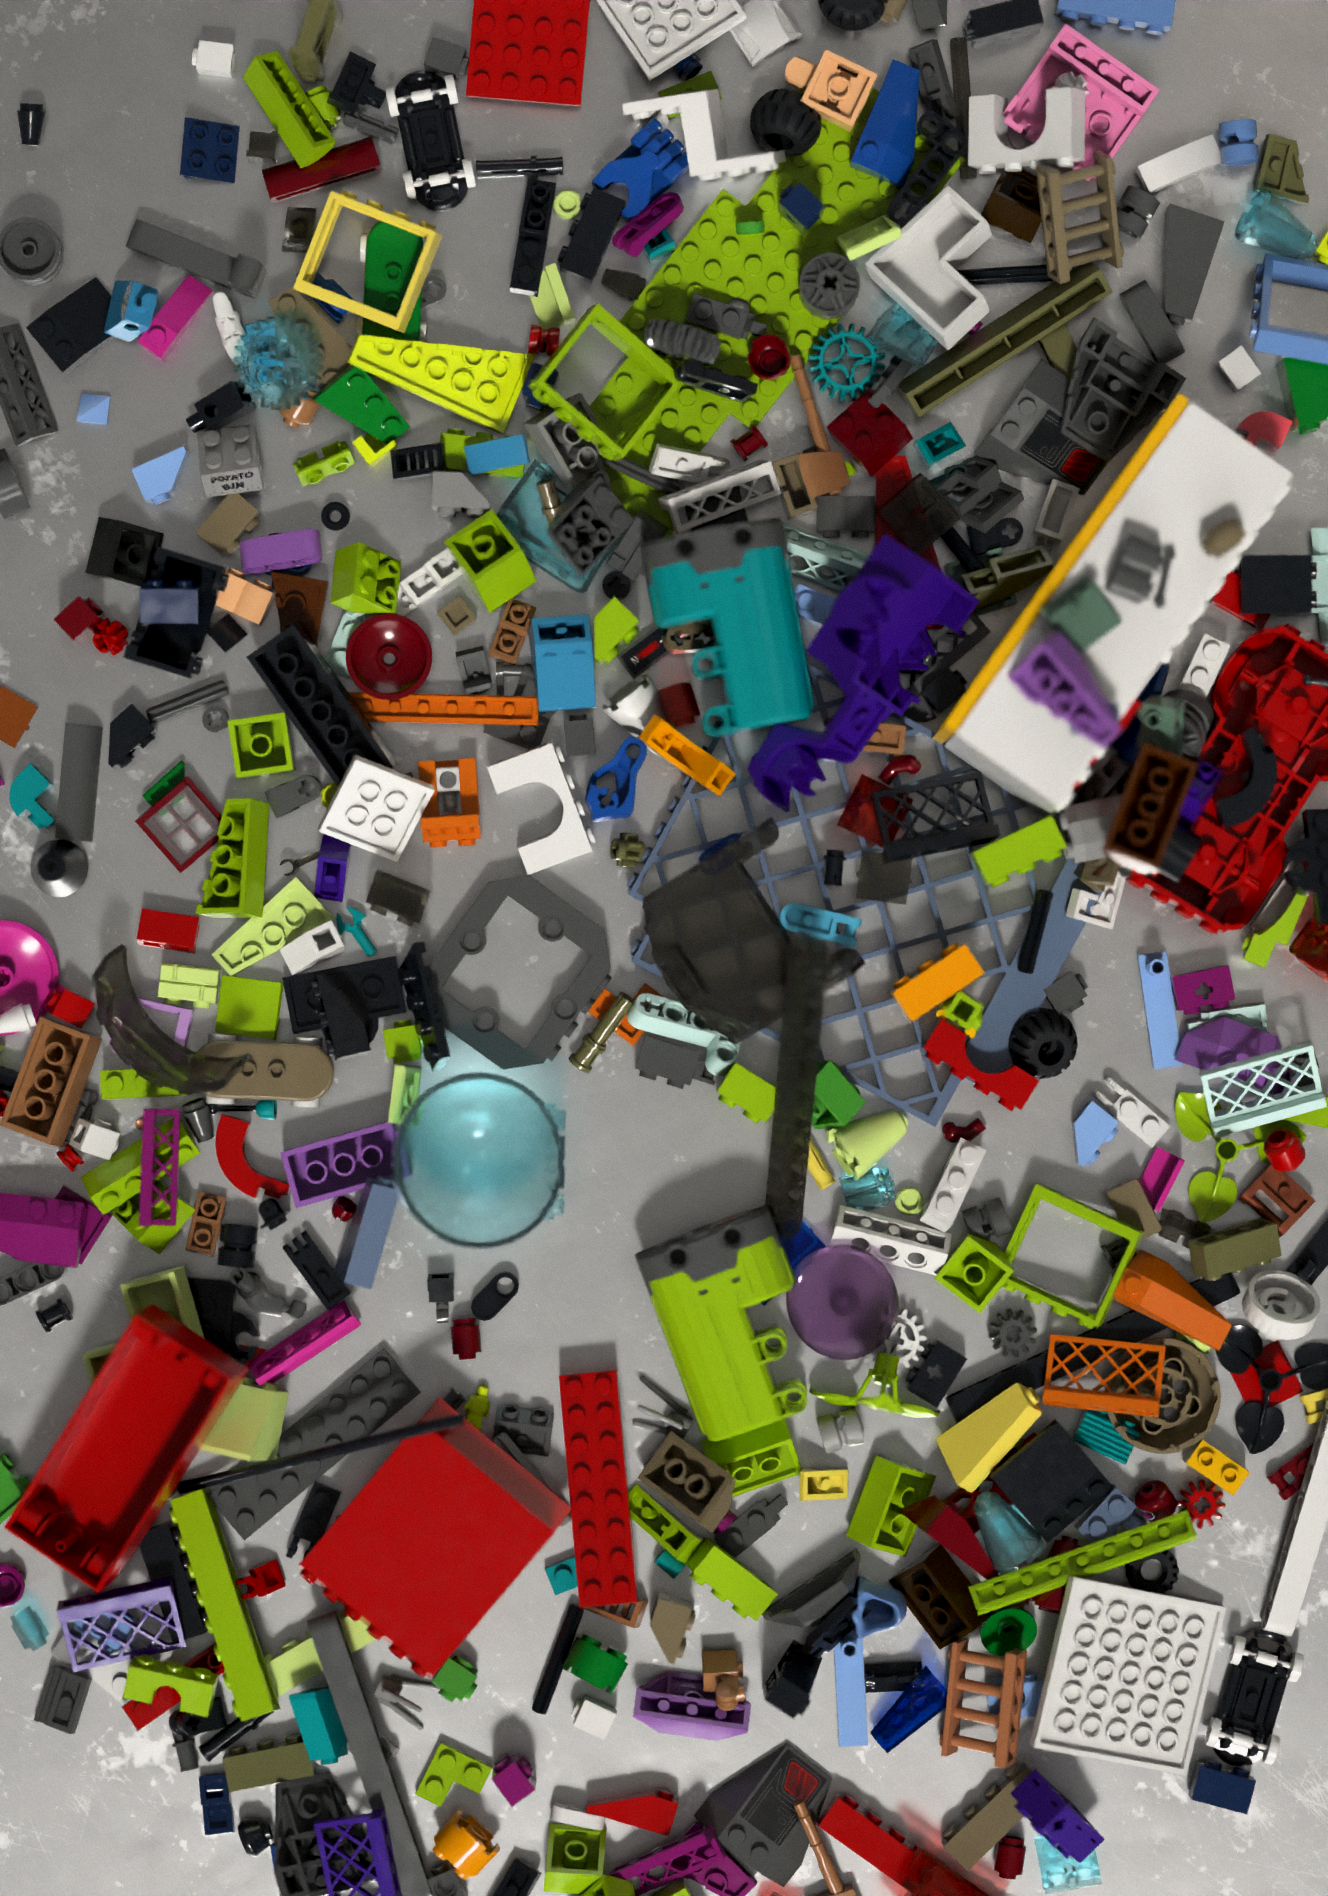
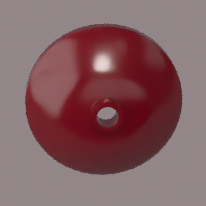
M379 614L365 620L354 630L346 648V666L353 682L367 695L381 700H397L414 693L427 679L432 665V649L427 635L413 620L398 614ZM386 654L394 655L395 660L393 663L387 664L384 662Z

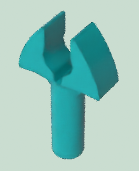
M346 907L353 915L354 926L346 924L340 914L337 913L336 923L339 934L341 935L345 931L352 933L368 957L373 956L377 949L361 928V920L366 918V916L357 909Z

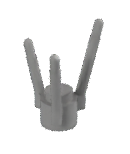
M640 1376V1381L671 1406L676 1413L670 1411L668 1416H665L643 1405H638V1410L663 1421L665 1427L636 1420L633 1421V1425L666 1435L672 1431L683 1439L693 1421V1418L687 1415L688 1410L679 1406L646 1377Z
M393 1673L390 1678L383 1675L376 1688L374 1697L380 1699V1703L391 1708L417 1729L422 1730V1724L395 1704L398 1701L417 1712L422 1711L420 1706L400 1696L403 1687L398 1685L403 1684L433 1691H440V1689L434 1684L402 1678Z

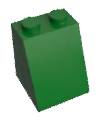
M1291 357L1283 358L1276 364V370L1287 417L1293 421L1290 430L1291 432L1299 430L1300 435L1316 432V429L1321 428L1320 425L1328 417V364Z

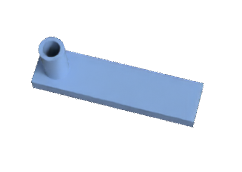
M1167 952L1137 955L1153 1069L1183 1065L1181 1062L1174 1060L1180 1043Z
M852 1629L834 1647L839 1747L868 1745L862 1638H857L854 1629Z

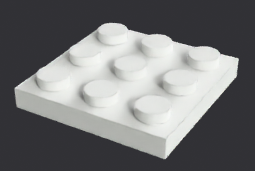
M354 755L318 826L319 832L398 862L434 792V786Z

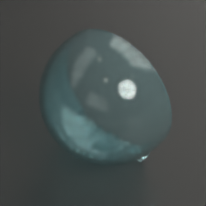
M462 1074L433 1085L423 1092L405 1111L393 1137L390 1156L391 1175L402 1206L417 1225L427 1233L446 1243L465 1248L477 1249L502 1246L522 1238L542 1221H554V1215H564V1195L557 1193L559 1189H564L565 1165H563V1160H565V1136H559L558 1131H565V1110H555V1104H545L526 1086L497 1074Z

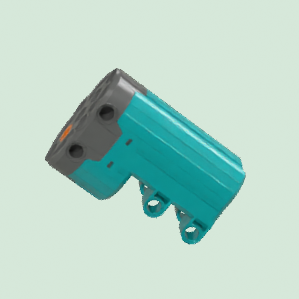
M772 518L709 527L640 543L654 624L661 629L706 621L711 623L715 647L700 650L693 659L691 671L699 680L721 678L725 705L710 708L705 713L701 722L703 732L710 737H720L774 727L777 723L790 724L807 720L812 714L811 710L815 702L781 519ZM701 659L709 660L712 664V669L709 671L701 670L698 666V661ZM718 716L723 722V727L719 729L712 728L709 725L708 718Z

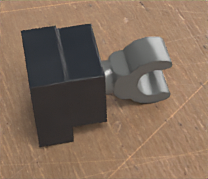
M454 1273L428 1274L429 1303L436 1302L437 1323H449L448 1302L454 1301Z

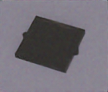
M862 851L860 870L856 873V876L859 877L856 898L906 905L908 887L912 883V879H910L912 858L884 864L882 853Z

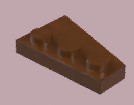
M272 571L271 576L279 614L280 632H283L299 621L318 648L329 581Z

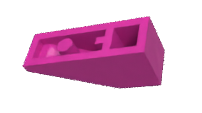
M188 275L155 315L150 328L141 335L137 342L144 349L165 362L213 290L191 275Z

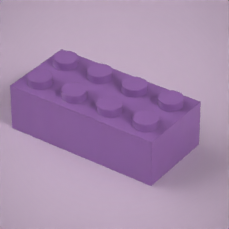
M388 1121L280 1152L296 1208L362 1190L368 1177L376 1179L380 1175L397 1180L409 1175L395 1124L388 1123Z

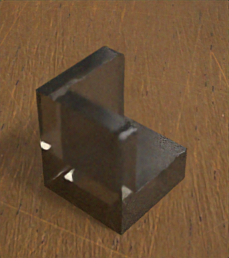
M272 130L271 133L251 131L249 150L246 152L248 161L277 164L280 141L279 132L277 130Z

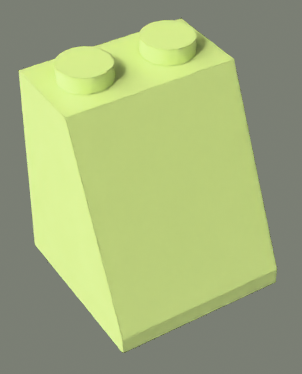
M245 1377L200 1450L246 1461L276 1459L289 1392L278 1390L279 1385L275 1383L265 1382L262 1386L253 1384V1378Z

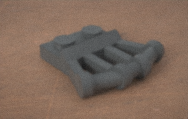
M496 662L497 696H504V676H521L513 696H522L527 680L534 681L532 665L529 663L525 665H504V662ZM558 710L546 711L544 715L539 714V726L486 725L484 733L529 750L541 745L549 721Z

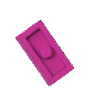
M1157 1146L1139 1181L1153 1209L1159 1212L1185 1160Z

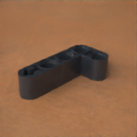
M935 112L924 113L916 127L918 137L929 145L932 150L895 196L887 210V217L899 228H903L915 217L962 156L966 148L967 140L965 135ZM928 120L933 121L937 124L938 130L932 134L927 133L923 130L922 124ZM949 138H955L960 142L961 147L957 151H950L946 148L945 141ZM931 161H938L942 164L943 171L939 174H933L928 170L927 164ZM921 184L925 188V194L921 197L913 196L910 192V186ZM907 200L910 204L904 214L906 218L903 216L899 217V219L895 218L896 211L894 208L900 210Z

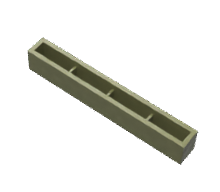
M1092 262L1076 267L1070 271V282L1062 284L1056 281L901 380L897 388L907 406L918 417L922 416L1113 293L1101 269Z

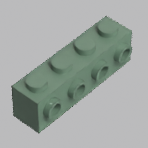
M1152 694L1142 703L1138 710L1141 728L1136 738V746L1139 747V753L1145 742L1181 757L1186 700Z

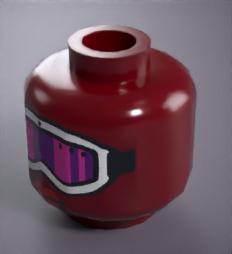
M1160 1480L1144 1483L1135 1495L1136 1506L1143 1517L1149 1522L1173 1515L1177 1507V1501L1167 1484Z

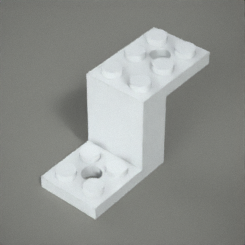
M718 89L622 103L624 115L633 114V120L657 116L656 110H661V115L681 112L690 176L699 175V181L723 177L722 172L727 171L728 177L751 173V167H755L756 172L779 169L778 163L786 162L784 150L728 158Z

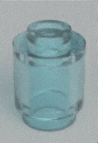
M28 1606L10 1617L13 1623L11 1627L24 1649L31 1647L32 1651L47 1643L45 1637L49 1635V1632L36 1610L32 1611L31 1607Z

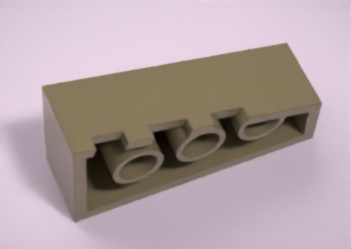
M293 287L268 301L320 390L351 365L346 361L352 346ZM366 372L371 379L376 377L375 375Z

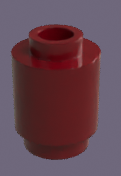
M476 1318L453 1320V1327H450L453 1355L459 1354V1360L476 1358V1353L482 1352L479 1325H476Z
M1005 1835L998 1842L994 1870L999 1872V1877L1016 1879V1875H1022L1026 1852L1024 1838Z

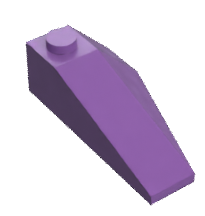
M1060 631L1043 641L1008 676L1028 700L1034 704L1039 702L1051 710L1050 714L1057 719L1063 718L1073 725L1075 731L1102 749L1123 730L1081 655Z

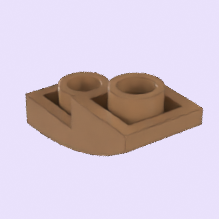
M512 598L508 600L488 656L516 665L536 607Z
M198 1192L185 1248L186 1251L214 1257L224 1215L226 1197Z

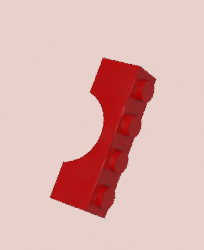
M939 1019L921 1047L927 1051L924 1056L937 1065L941 1061L950 1065L949 1072L961 1080H964L966 1076L976 1082L973 1087L986 1096L990 1092L999 1096L998 1103L1010 1111H1013L1015 1107L1022 1110L1039 1080L1016 1065H1012L998 1073H985L978 1070L972 1065L966 1055V1034L943 1019Z

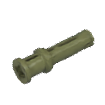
M624 992L618 994L592 1033H588L582 1038L583 1043L575 1054L570 1055L569 1061L576 1068L589 1073L592 1070L591 1065L597 1056L605 1052V1043L634 1003V1000Z

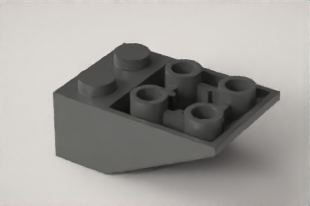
M601 476L581 480L564 498L546 533L578 575L582 577L631 525L634 519Z

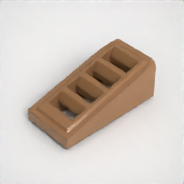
M638 1597V1602L633 1603L636 1605L631 1618H628L632 1603L624 1604L620 1615L616 1613L619 1604L611 1605L609 1611L605 1610L606 1605L583 1607V1609L629 1627L639 1628L648 1600Z

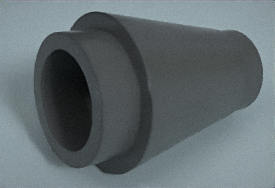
M204 1098L194 1099L183 1104V1112L181 1114L197 1142L201 1143L214 1138L209 1104H205Z

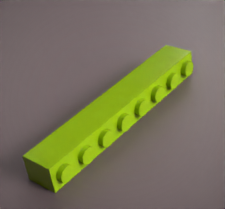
M200 1489L170 1500L172 1505L169 1508L170 1516L175 1524L178 1523L181 1533L178 1536V1540L182 1550L187 1551L190 1561L187 1563V1568L191 1578L196 1579L199 1588L196 1590V1596L199 1604L205 1607L208 1616L205 1618V1624L209 1633L214 1635L216 1641L214 1652L218 1661H222L225 1669L223 1673L224 1683L227 1689L232 1690L234 1697L232 1701L233 1711L237 1717L241 1718V1721H247L279 1710L280 1706L246 1601L241 1598V1595H243L241 1586L236 1585L238 1576L215 1505L207 1497L211 1494L210 1490Z

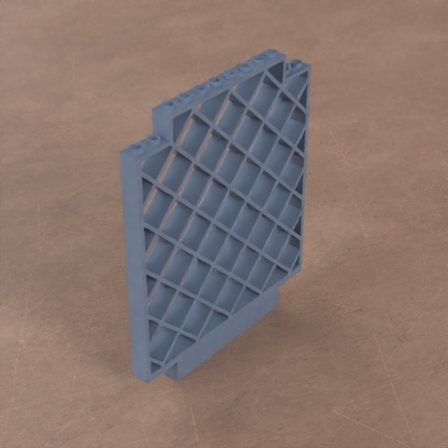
M808 664L810 680L818 704L814 705L811 712L820 711L823 724L825 725V717H829L827 709L841 705L845 697L824 703L818 679L842 692L843 690L834 677ZM892 711L889 718L911 729L906 731L905 738L921 734L934 742L942 773L901 785L899 775L897 774L893 780L894 787L890 789L950 778L976 770L971 765L950 771L943 749L946 743L943 742L941 745L932 738L935 732ZM717 720L713 726L715 729L723 727V722ZM746 732L713 737L709 747L707 748L703 745L701 749L711 755L720 738L724 740L732 770L736 773L734 776L735 782L729 783L724 791L738 788L750 830L708 842L695 800L714 795V793L710 790L691 793L696 781L688 775L686 776L681 785L686 790L681 798L675 796L668 809V812L672 813L668 823L666 824L662 821L654 837L658 838L653 849L649 846L647 847L640 860L645 864L640 874L634 872L626 886L631 889L628 895L659 911L656 916L650 914L643 929L648 932L643 941L637 939L629 953L634 956L631 962L815 1062L827 1061L824 1059L815 1027L857 1015L869 1057L840 1065L842 1075L853 1083L936 1127L961 1079L949 1073L941 1090L938 1089L931 1062L924 1056L927 1051L921 1048L925 1041L918 1018L912 1022L917 1043L878 1055L875 1054L864 1012L895 1004L896 1001L894 998H890L862 1007L849 964L891 952L896 972L900 979L905 974L898 953L899 949L939 938L942 950L949 946L946 938L947 935L987 924L999 966L985 970L984 974L977 979L1000 972L1004 974L982 1012L981 1027L974 1038H968L965 1044V1051L969 1061L978 1070L985 1073L1002 1072L1007 1069L1012 1060L1008 1047L1011 1030H1014L1015 1024L1019 1019L1022 1020L1026 1017V1014L1039 1010L1046 997L1043 990L1054 983L1086 924L1085 921L1065 916L1072 889H1080L1099 895L1098 900L1102 892L1093 891L1080 880V877L1073 874L1079 863L1073 864L1071 859H1066L1049 889L1053 893V898L1034 971L1032 974L1018 971V965L1027 932L1009 965H1007L994 921L1033 910L1038 889L1032 870L1026 872L1025 877L1033 904L994 916L992 915L982 880L969 855L974 852L972 846L965 848L971 870L930 882L923 856L916 857L923 884L881 896L869 853L882 850L883 845L879 844L867 848L855 808L857 804L871 801V797L866 795L856 799L852 798L842 763L835 762L846 802L804 813L798 790L791 787L798 816L756 828L744 785L753 783L751 777L741 778L730 737ZM884 753L888 764L893 755ZM819 760L818 763L826 762L829 760ZM999 786L1005 807L991 811L992 817L1007 813L1012 833L1020 830L1014 810L1028 806L1023 802L1012 805L1009 792ZM948 790L949 797H951L953 793ZM902 794V795H897V796L902 799L903 796H904V794ZM956 795L952 801V807L963 815ZM686 800L689 801L702 844L663 856H657ZM901 806L905 824L909 826L912 822L910 812ZM848 807L860 850L845 854L844 857L848 860L863 856L875 898L833 910L821 871V867L826 866V860L818 861L806 819ZM980 814L967 819L977 822L984 820V815ZM956 818L957 822L943 826L949 830L956 828L960 820ZM800 822L812 864L770 876L758 834ZM936 828L933 833L941 831ZM931 829L919 833L921 835H926L930 832ZM752 836L764 878L722 891L710 848ZM704 850L716 893L673 905L661 862ZM652 863L656 864L668 907H663L637 893ZM814 870L826 910L843 914L877 904L889 947L847 959L844 945L836 943L841 961L799 973L787 929L782 926L780 921L781 910L772 882ZM973 875L985 918L944 930L932 887ZM766 884L779 927L736 939L724 896ZM925 889L937 932L896 944L883 902ZM718 898L730 941L688 953L676 910ZM1092 899L1088 900L1085 912L1086 916L1091 915L1090 908L1098 901ZM670 912L682 955L654 964H648L641 960L640 957L662 916ZM838 925L835 932L836 934H840ZM780 932L793 975L750 987L738 944ZM732 946L744 989L711 998L699 991L690 959ZM684 961L691 986L657 968ZM843 966L855 1009L813 1021L801 978ZM795 981L807 1023L778 1032H773L762 1026L752 993ZM747 995L754 1021L720 1002ZM809 1029L816 1055L783 1036ZM920 1049L932 1091L902 1100L887 1094L878 1061ZM871 1063L878 1088L850 1074L846 1070ZM967 1076L965 1077L966 1079L972 1081L973 1083H976L975 1081H973V1080L970 1079L969 1077H967ZM936 1097L927 1115L909 1106L910 1104Z

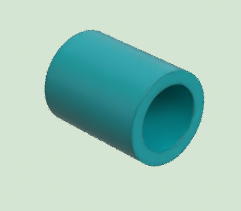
M666 1549L654 1561L658 1567L673 1579L677 1577L686 1565L676 1559Z

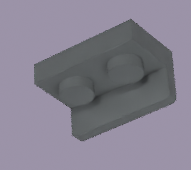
M499 1405L496 1411L493 1440L497 1435L505 1432L523 1454L549 1457L554 1413L544 1409L532 1410L518 1408L514 1405Z

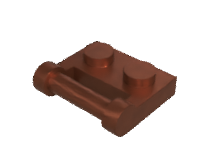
M1271 1164L1237 1198L1243 1204L1247 1203L1262 1218L1277 1223L1279 1238L1315 1202L1287 1173L1273 1169ZM1259 1189L1288 1214L1283 1221L1254 1195Z

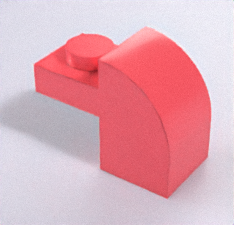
M1260 411L1244 419L1236 431L1246 435L1244 439L1253 446L1260 442L1278 450L1293 421L1274 412Z

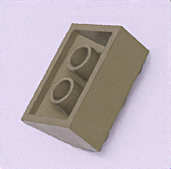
M672 1431L637 1477L712 1533L730 1509L736 1480L735 1477Z

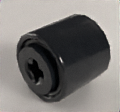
M1176 822L1157 871L1178 882L1196 854L1203 837Z

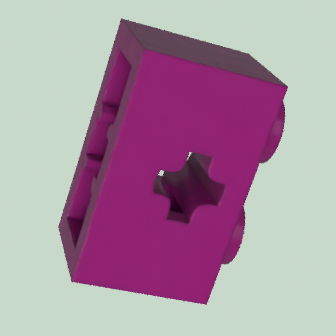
M1229 965L1170 976L1176 1011L1183 1010L1184 1015L1201 1012L1200 1006L1210 1004L1212 1009L1229 1006L1228 1001L1235 999ZM1200 983H1203L1204 987H1209L1210 992L1205 993L1204 999L1202 995H1196V990L1200 988Z

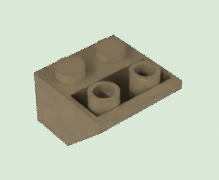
M659 1591L650 1616V1627L668 1663L674 1664L676 1657L681 1659L687 1643L686 1638L683 1637L685 1630L691 1631L696 1616L695 1610H692L691 1601Z

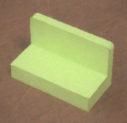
M556 263L545 266L541 276L538 297L530 296L541 328L549 330L551 327L556 328L575 321V317Z

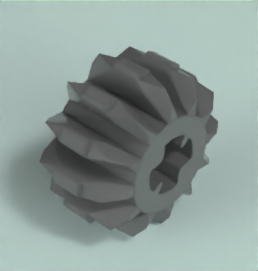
M1008 1308L1006 1310V1319H1004L1002 1314H996V1317L1001 1321L999 1325L995 1322H990L989 1326L996 1329L997 1332L989 1333L988 1338H999L992 1347L997 1350L1004 1345L1002 1355L1005 1357L1008 1355L1010 1348H1012V1354L1016 1358L1019 1357V1347L1025 1353L1030 1351L1025 1345L1026 1341L1031 1344L1036 1343V1339L1028 1336V1334L1036 1333L1037 1328L1026 1327L1033 1321L1031 1316L1026 1317L1021 1322L1024 1315L1023 1310L1019 1309L1016 1317L1013 1318V1311L1011 1308ZM1010 1326L1014 1329L1016 1326L1019 1327L1017 1331L1019 1337L1015 1340L1010 1337V1340L1006 1338L1009 1334L1006 1329Z

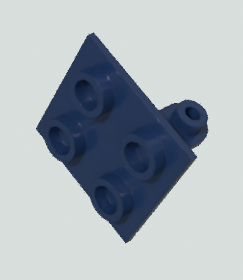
M185 117L180 175L185 179L201 178L234 184L240 126Z

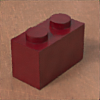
M78 596L54 618V621L73 641L81 644L92 633V630L97 627V624L104 620L100 616L104 611L89 597L85 600Z

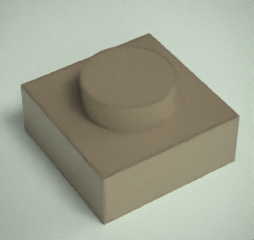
M460 595L437 612L454 636L477 620Z

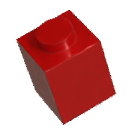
M58 983L55 989L53 988L49 991L44 1009L50 1014L81 1029L94 1003Z

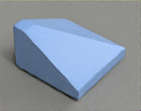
M81 393L77 421L107 425L110 396Z

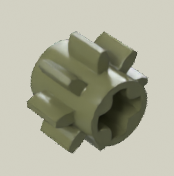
M620 833V839H613L610 846V856L613 860H617L616 866L635 868L636 862H641L640 860L645 853V844L643 841H638V834Z

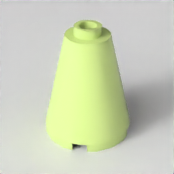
M890 1109L848 1122L846 1126L832 1127L826 1131V1140L828 1144L833 1141L835 1150L832 1153L843 1171L849 1177L854 1175V1180H857L907 1134L906 1127L909 1124L901 1111L896 1112L894 1109Z

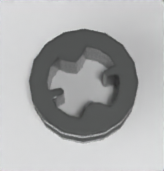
M210 707L204 712L202 722L207 730L220 733L228 728L230 717L224 709ZM217 712H220L222 714L220 717L223 721L222 725L219 727L216 724L215 728L211 727L212 720L209 718L210 714L217 715Z

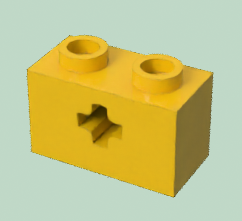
M1203 1439L1193 1444L1182 1459L1186 1464L1233 1496L1250 1473Z

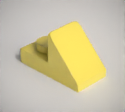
M803 1468L800 1471V1501L848 1498V1469L818 1470Z

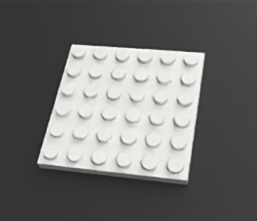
M1069 1575L1029 1745L1038 1749L1187 1775L1226 1607Z

